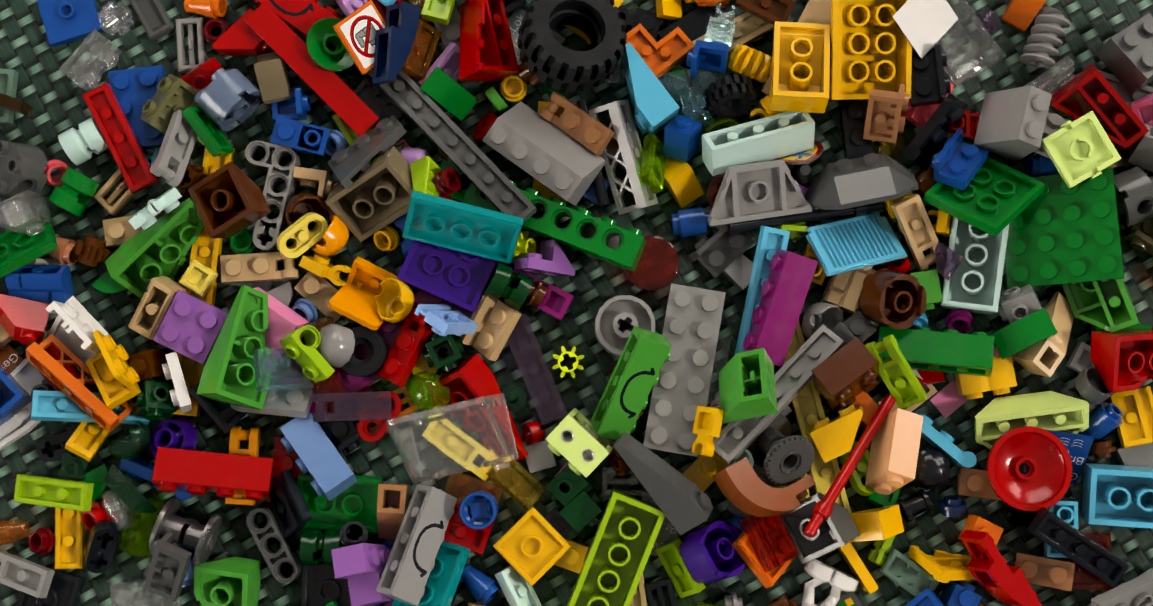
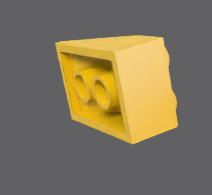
M775 21L769 111L825 113L829 100L830 24Z

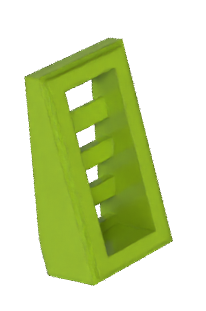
M429 156L411 163L410 171L413 191L439 197V192L434 184V177L436 173L441 171V168Z

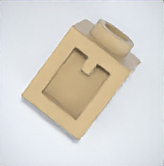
M294 166L293 178L300 182V186L316 188V185H319L317 197L322 201H326L334 186V179H331V175L324 170Z

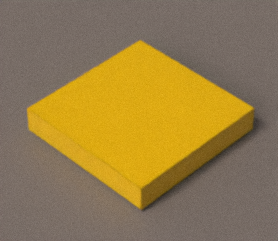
M534 507L530 508L493 545L531 586L572 547Z

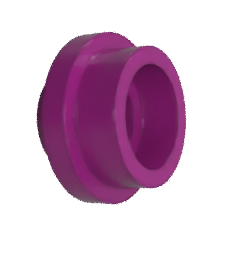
M956 309L946 315L945 325L948 329L957 330L960 334H966L973 326V316L966 310Z

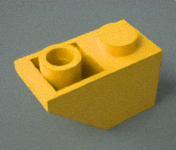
M852 404L846 409L839 410L840 416L829 420L827 416L813 423L815 428L811 429L810 435L824 463L851 451L864 412L862 406L855 408Z

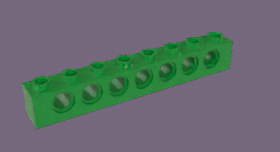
M442 160L440 165L441 171L446 168H453L460 175L461 182L467 179L452 162ZM472 183L465 190L459 189L447 195L452 196L453 201L499 212L488 199H484V195ZM526 187L525 191L519 189L536 209L539 207L545 208L543 217L535 219L532 215L523 223L522 229L550 240L554 239L560 244L635 272L647 243L645 237L641 236L642 231L631 226H627L626 229L616 226V221L604 216L601 219L591 216L590 211L578 206L575 210L566 207V202L555 197L547 200L540 197L541 193L532 188ZM563 217H569L571 220L569 226L563 229L558 228V221ZM587 227L596 228V233L591 238L583 237V231ZM618 236L622 239L621 244L617 248L608 247L610 238Z

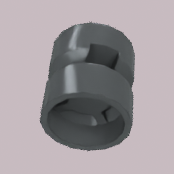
M1095 366L1086 367L1060 391V394L1088 401L1089 413L1114 393L1108 391Z

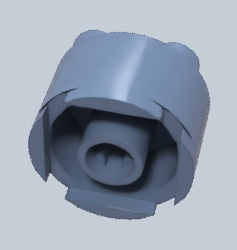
M220 68L212 75V82L205 89L199 91L194 100L198 103V107L222 131H230L234 129L231 124L237 120L242 124L256 110L260 103L257 96H261V92L238 69L226 71L224 68Z

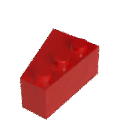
M467 0L462 3L459 81L499 82L519 72L503 0Z

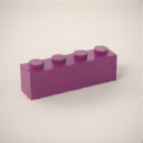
M777 250V254L772 257L770 262L771 271L768 280L764 282L761 289L762 298L759 307H756L753 312V325L750 333L744 339L743 352L764 348L774 365L783 366L818 261L790 251Z

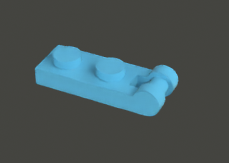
M921 412L918 414L924 416L921 437L925 441L944 452L946 457L958 467L971 468L976 464L977 458L974 453L960 450L953 444L955 439L943 430L938 432L931 426L933 421Z

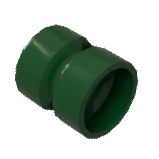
M498 261L490 274L483 294L495 300L503 298L504 304L519 310L530 292L534 279L522 272L515 274L512 267Z
M303 529L300 540L301 564L319 565L321 561H324L325 565H333L331 550L345 547L340 539L341 529H327L325 533H322L320 529Z

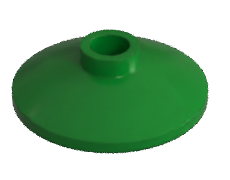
M324 18L317 21L311 26L306 37L307 50L312 60L321 68L334 72L346 70L355 63L333 28L334 25L341 21L336 18ZM326 44H331L334 47V51H330Z

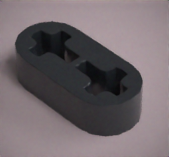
M76 429L42 439L37 446L39 458L46 462H53L75 456L76 454L65 449V444ZM50 444H61L62 449L55 450L53 454H47L46 451Z
M100 521L91 529L84 559L87 569L92 573H102L109 569L112 564L119 535L116 525L111 521ZM108 531L109 534L105 536L104 542H101L100 536ZM99 552H102L103 558H100L98 562H94L93 560L97 559Z

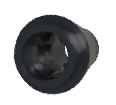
M348 522L340 530V539L345 547L367 541L368 530L361 522Z

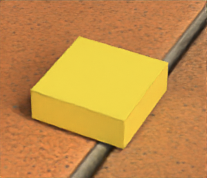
M193 259L179 280V283L204 297L219 274Z

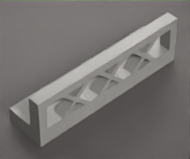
M628 99L614 101L588 110L589 115L599 122L598 114L608 110L611 118L608 128L615 131L612 138L616 139L619 145L616 155L608 150V146H606L601 156L607 161L604 166L618 214L622 215L659 204ZM618 163L626 169L627 174L624 181L616 177L615 169ZM626 189L633 193L635 205L625 207L622 196Z

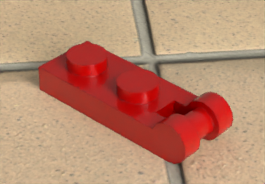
M414 306L408 316L405 317V322L378 373L379 376L403 388L432 332V326L424 321L425 316H416L414 314L417 309Z

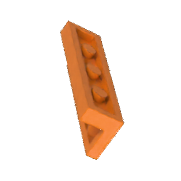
M53 334L39 345L33 342L26 348V359L108 433L112 432L134 411V407L126 401L120 404L124 411L117 416L105 405L102 396L97 398L89 391L84 384L96 383L88 366ZM52 344L60 351V360H55L45 349ZM63 366H76L81 370V379H76ZM84 374L90 379H84Z

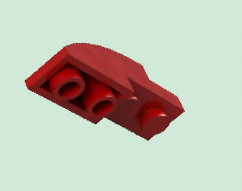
M965 530L960 538L973 558L967 565V568L987 592L1009 606H1042L1037 598V594L1025 578L1024 572L1020 567L1007 565L1005 558L1000 554L993 538L988 532Z

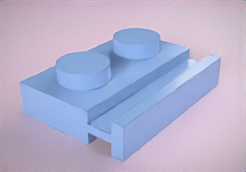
M419 304L414 313L416 316H425L424 321L432 326L431 330L441 336L474 334L479 325L460 311H451L452 306L449 304Z

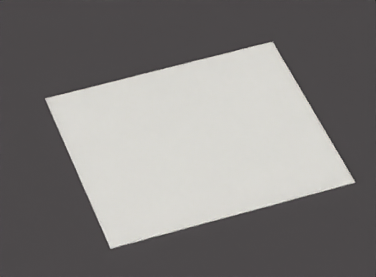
M908 0L892 16L921 59L934 46V43H937L958 20L947 0Z

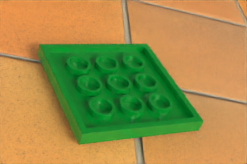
M1113 167L1101 170L1102 174L1093 179L1089 177L1071 188L1067 187L1060 174L1033 177L1045 183L1044 192L1009 224L1005 254L1007 289L1015 286L1021 288L1028 284H1031L1032 287L1124 279Z

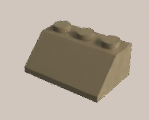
M394 146L369 163L371 167L365 173L359 171L350 179L353 185L347 190L341 182L333 186L325 201L360 242L408 212L413 192L410 164Z

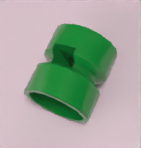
M67 167L60 178L62 185L54 188L48 200L81 217L89 205L86 201L87 198H93L100 184L80 172Z

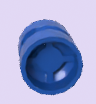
M476 490L470 493L460 506L462 521L473 529L488 527L495 520L498 513L496 497L485 490Z

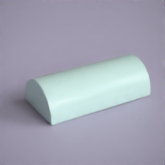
M953 216L942 292V307L951 310L963 309L970 313L978 314L998 313L1009 224L994 237Z

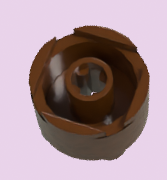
M888 269L877 271L874 274L867 275L863 281L860 297L861 313L872 322L897 330L907 329L914 325L912 322L917 317L922 316L926 307V291L919 284L915 276Z

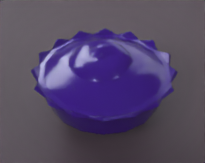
M175 416L158 424L151 433L149 440L151 455L156 459L158 447L196 451V443L199 439L196 436L197 429L193 427V422L187 421L185 417L179 418Z

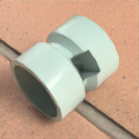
M93 117L78 124L77 130L72 127L58 135L63 150L77 166L91 159L93 152L100 154L109 149Z

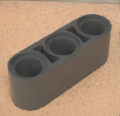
M260 507L252 510L247 516L246 523L273 577L280 583H288L295 580L301 575V560L290 538H283L270 507ZM260 512L267 516L268 522L265 527H261L257 523V515ZM272 537L280 541L281 546L278 552L273 551L269 546V541ZM284 562H289L293 566L292 576H287L283 573L282 565Z

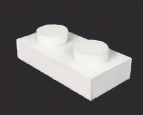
M177 352L165 354L167 363L162 364L166 380L172 379L174 389L169 390L173 406L179 405L181 413L193 410Z

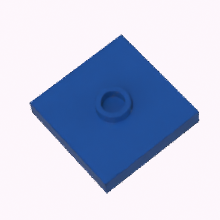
M37 0L48 41L52 47L104 32L95 0Z

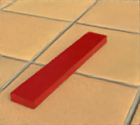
M265 2L244 20L358 136L364 133L367 134L380 121V118L333 71L321 68L312 60L306 43Z

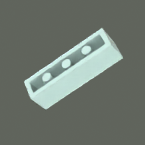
M783 112L702 134V161L711 175L716 176L724 174L727 167L766 162L814 149L815 122L807 112Z

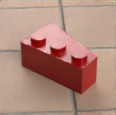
M1092 64L1056 91L1051 97V106L1061 110L1075 120L1093 111L1109 139L1125 149L1149 132L1142 121Z

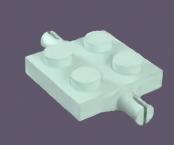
M172 187L158 198L149 200L147 206L131 216L128 222L135 230L140 226L145 230L158 221L155 217L158 213L164 210L168 214L181 204L178 199L182 195L175 187Z

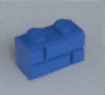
M25 265L5 276L9 296L51 304L53 301L65 303L74 294L70 266Z

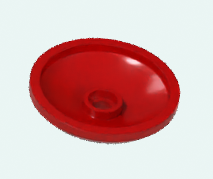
M1018 427L1004 433L992 446L987 460V474L992 489L1007 505L1023 511H1040L1042 507L1047 509L1055 505L1065 495L1071 483L1072 463L1066 447L1054 434L1038 427ZM1021 464H1024L1026 467L1024 474L1019 471Z

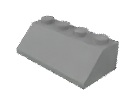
M519 102L499 116L482 140L574 206L577 205L607 162L556 125L544 119L523 102Z

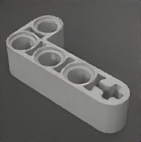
M253 141L245 149L246 159L256 168L268 171L263 196L270 210L274 207H279L280 210L279 216L276 219L270 220L267 214L256 221L253 243L264 252H277V238L287 227L285 207L294 196L297 181L293 178L294 166L301 167V160L289 147L263 141ZM265 150V157L260 161H255L256 152ZM286 155H291V164L282 167V158ZM280 181H285V190L281 193H275V185ZM266 224L276 227V229H273L272 227H270L269 229L268 227H266ZM264 237H273L272 242H263Z

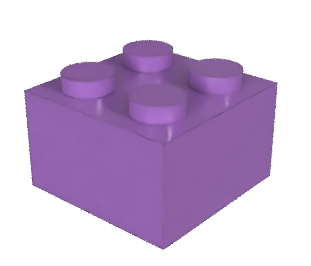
M178 290L153 341L205 365L229 313L189 293Z

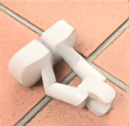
M817 559L807 562L804 569L814 579L804 583L801 606H818L814 604L815 587L827 582L832 586L830 595L820 606H835L840 599L841 591H855L859 580Z

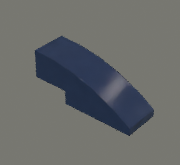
M406 2L387 6L385 28L376 30L372 84L379 85L392 82L401 71L415 40L421 7Z

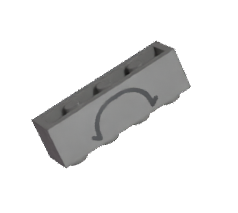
M416 484L376 592L401 603L418 606L420 599L424 595L425 585L430 572L434 568L435 558L440 545L444 541L445 531L450 518L454 514V507L458 498L433 486Z

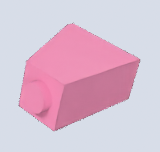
M255 287V288H253V289H256V290H258V291H261V292H263V293H265V294H268L267 292H265L264 290H262L260 287ZM268 294V329L265 331L266 347H269V356H266V366L274 372L287 367L291 359L286 355L284 347L278 341L286 334L309 325L310 322L270 294Z

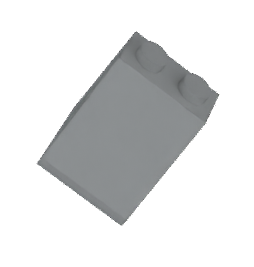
M1032 85L985 93L973 145L987 149L1012 161H1019L1039 149L1052 94Z

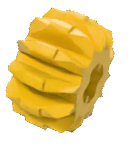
M738 44L730 54L728 68L735 73L763 83L767 81L771 74L772 57L754 48Z

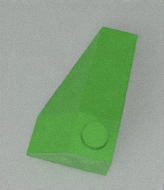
M186 199L171 212L157 219L158 221L128 239L104 262L110 277L140 299L148 291L147 287L152 278L164 275L175 281L174 276L179 267H183L186 261V254L191 245L196 243L205 226L192 199Z
M241 285L206 361L196 394L222 403L257 410L263 409L269 386V373H266V356H269V347H266L265 331L268 329V294L249 286Z
M230 557L194 566V594L196 600H200L201 606H258L261 560Z

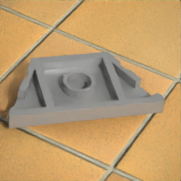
M780 159L727 167L707 223L709 226H717L812 212V207L801 193V188L796 180L792 178L791 171L785 161Z

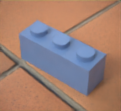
M310 411L307 418L295 417L280 427L284 435L280 439L289 453L293 450L299 457L295 460L296 464L304 475L308 472L311 474L314 480L310 484L319 497L325 494L330 501L357 482L354 473Z

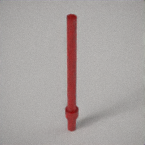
M891 395L885 396L823 500L818 501L812 510L813 516L803 531L807 536L813 538L824 520L827 521L833 511L831 507L896 402V399Z

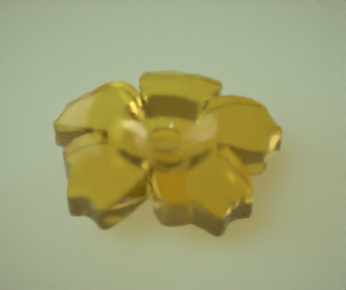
M898 132L896 143L878 141L881 143L878 147V154L884 153L895 160L899 157V151L903 148L904 138H901Z

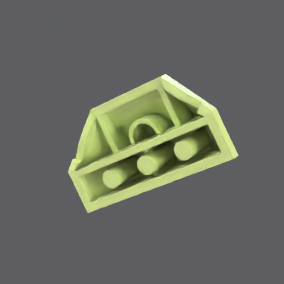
M1053 391L994 398L975 416V440L980 445H984L991 450L997 439L1004 433L1014 428L1026 426L1077 434L1089 428L1088 401Z

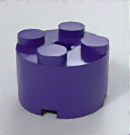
M716 521L693 529L686 535L684 542L679 546V552L695 582H717L736 576L744 569L745 562L743 563V559L732 546L741 534L735 526H728L724 523L725 521Z

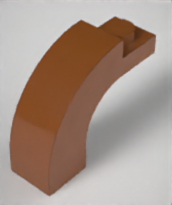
M747 457L713 475L723 495L734 506L745 513L763 518L780 516L800 507L801 504L798 500L807 496L809 493L806 489L816 484L811 474L784 488L771 487L756 475Z

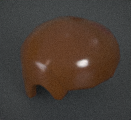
M300 193L294 195L285 207L286 223L290 226L309 212L318 213L326 219L325 207L327 206L314 194ZM312 221L308 224V230L314 229L315 222Z

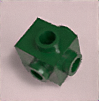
M434 334L428 338L429 342L425 344L427 351L423 355L429 368L435 366L437 371L443 369L444 373L459 366L458 361L462 360L461 353L465 350L458 336L453 338L452 335L441 336ZM446 348L449 351L448 357L441 358L438 355L439 350Z
M157 378L144 380L139 385L141 393L131 398V404L134 406V416H142L146 420L154 421L167 418L178 410V406H173L169 390L174 389L173 383L161 382Z

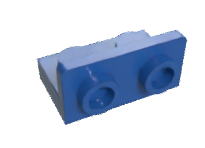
M958 129L952 137L947 138L942 151L934 155L931 168L934 169L933 181L964 191L987 160L988 150L964 143V131Z

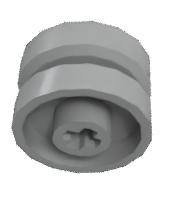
M618 295L607 300L599 309L595 319V336L599 345L607 353L620 357L633 327L636 326L655 332V317L651 308L642 299L632 295ZM622 322L628 323L629 330L620 331L619 324Z

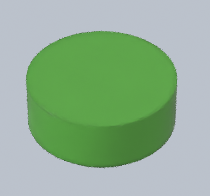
M493 86L485 91V95L499 113L509 108Z

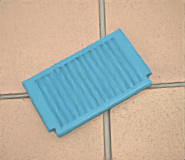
M879 212L807 228L808 235H806V238L827 277L907 257L886 217H881Z

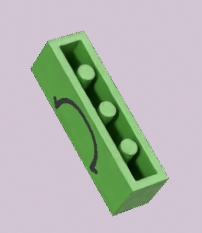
M636 326L633 327L590 422L596 435L617 440L622 433L627 432L630 435L635 431L639 414L647 406L648 395L652 387L656 386L659 380V372L663 363H666L670 357L671 346L664 335Z

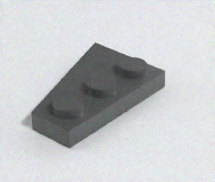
M394 115L384 118L377 123L373 130L358 136L348 148L337 151L327 163L347 190L353 185L350 179L359 171L365 173L371 167L369 164L371 159L375 155L384 154L407 131Z

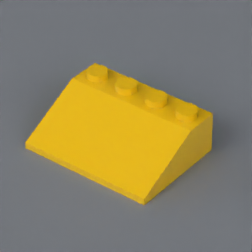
M831 0L830 100L869 99L870 89L898 92L900 83L905 84L904 94H909V98H911L912 45L892 17L908 0Z

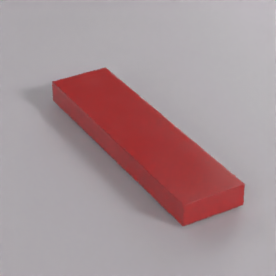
M105 83L83 94L82 96L131 193L135 194L159 182L157 177L150 172L151 165L110 84Z

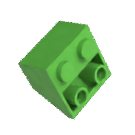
M759 348L736 353L718 372L720 408L724 410L722 423L778 413L774 364L765 349Z

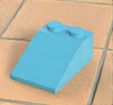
M629 42L625 45L622 61L632 114L637 131L641 135L646 134L650 139L677 116L680 107Z

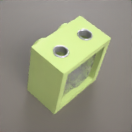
M576 408L545 438L549 442L548 448L557 456L562 454L569 461L568 466L579 476L583 474L586 478L609 455L614 447V443L608 438L596 435L591 422Z

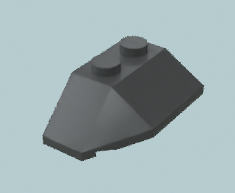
M869 153L864 157L840 159L837 162L829 163L807 188L805 198L810 203L812 210L819 208L824 210H842L897 199L908 194L910 191L919 189V186L910 169L884 153Z

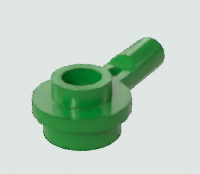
M245 228L230 238L231 249L236 254H251L256 249L253 243V232Z

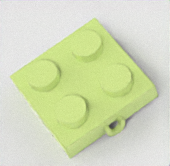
M1093 111L1088 112L1073 122L1071 120L1060 126L1061 129L1041 140V144L1068 188L1077 185L1089 177L1093 179L1102 174L1101 170L1122 159Z

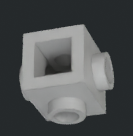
M1031 284L1021 288L1015 286L1007 289L1000 296L1001 306L998 307L1002 320L1004 322L1009 321L1010 324L1043 309Z

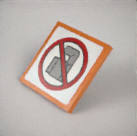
M369 0L333 26L362 75L374 66L376 30L385 28L386 25L372 0Z

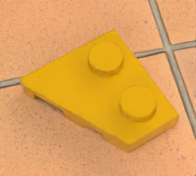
M910 545L908 556L932 574L935 580L942 583L957 580L964 582L976 580L967 568V565L973 559L970 556L951 554L940 550H935L932 556L921 551L919 546Z

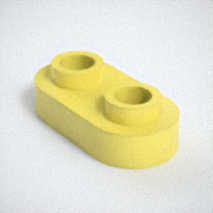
M315 212L304 214L280 233L276 241L277 249L287 258L301 256L323 238V234L328 229L326 219ZM314 221V229L308 230V224ZM293 238V245L291 247H287V240Z

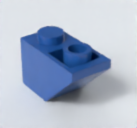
M277 116L270 143L289 147L295 153L301 155L324 156L331 130Z

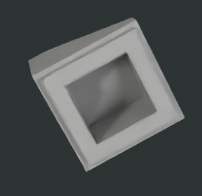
M742 254L722 273L739 291H742L749 285L753 262Z

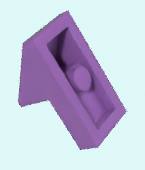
M554 239L541 241L539 254L526 253V257L515 258L514 261L515 270L554 277L575 276L574 268Z

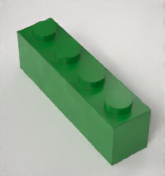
M887 326L880 327L878 342L883 341V337L891 334L894 335L899 349L912 370L991 376L995 336H988L984 332L960 334L959 331L953 329L937 332L931 331L927 327L903 330ZM887 351L881 353L883 358L890 356Z

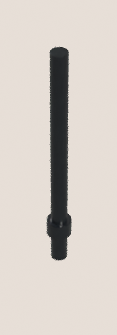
M883 201L842 210L817 209L806 213L730 223L727 227L728 232L731 234L757 230L761 226L776 227L848 215L859 217L865 216L867 212L885 210L886 203Z

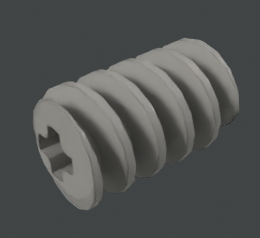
M1041 7L1038 12L1039 15L1035 18V25L1031 28V35L1027 38V45L1023 48V55L1020 56L1022 63L1036 68L1054 66L1055 61L1050 57L1058 56L1059 51L1053 47H1061L1063 44L1062 40L1057 37H1065L1067 32L1062 28H1068L1071 24L1060 10L1052 7Z

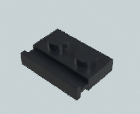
M292 470L282 471L280 473L281 476L276 477L271 482L269 498L266 497L284 539L294 537L306 525L307 521L313 519Z

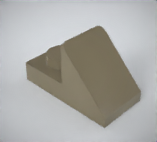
M275 52L258 55V63L254 64V70L264 104L291 99L287 64Z

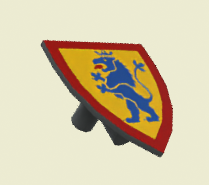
M815 141L814 149L774 160L781 159L786 164L794 165L797 183L804 184L808 182L807 175L811 171L808 164L818 159L824 149L820 142Z

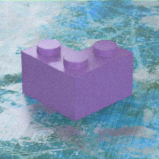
M359 543L331 550L335 579L348 580L351 606H371L394 600L376 592L390 555L385 545Z

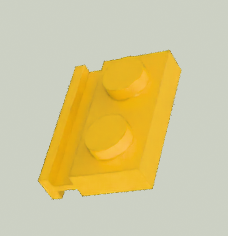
M1147 386L1136 390L1113 393L1108 400L1109 403L1115 404L1122 413V423L1116 427L1122 449L1153 443V394L1151 387Z

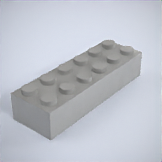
M671 283L662 333L671 346V353L668 361L663 363L659 372V380L656 386L653 387L643 443L645 447L698 457V454H693L691 451L692 444L697 439V434L692 433L697 405L707 407L726 292Z

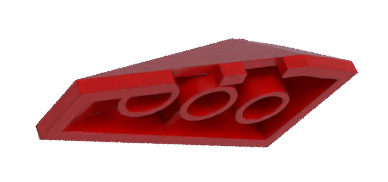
M1106 330L1092 331L1090 359L1108 391L1136 390L1142 387V383L1150 379L1153 380V330H1118L1112 333Z
M478 353L458 363V367L446 372L427 387L445 412L449 415L454 413L465 422L463 427L469 432L473 429L483 438V444L502 458L501 460L507 465L528 456L497 381Z

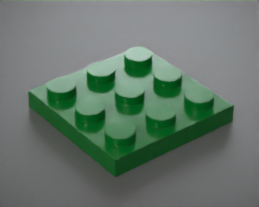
M988 157L964 191L937 182L925 193L924 202L995 237L1044 192L1045 183Z

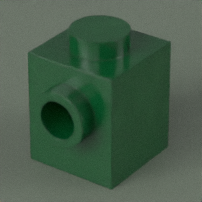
M567 465L546 485L549 490L547 494L557 505L561 502L565 507L591 480L583 474L577 475Z
M583 489L565 507L560 509L559 513L579 533L585 526L589 529L592 528L601 519L599 513L602 512V509L599 505L602 501L592 490L587 493Z

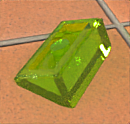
M131 495L119 550L136 556H152L149 549V540L155 521L165 505L164 502Z

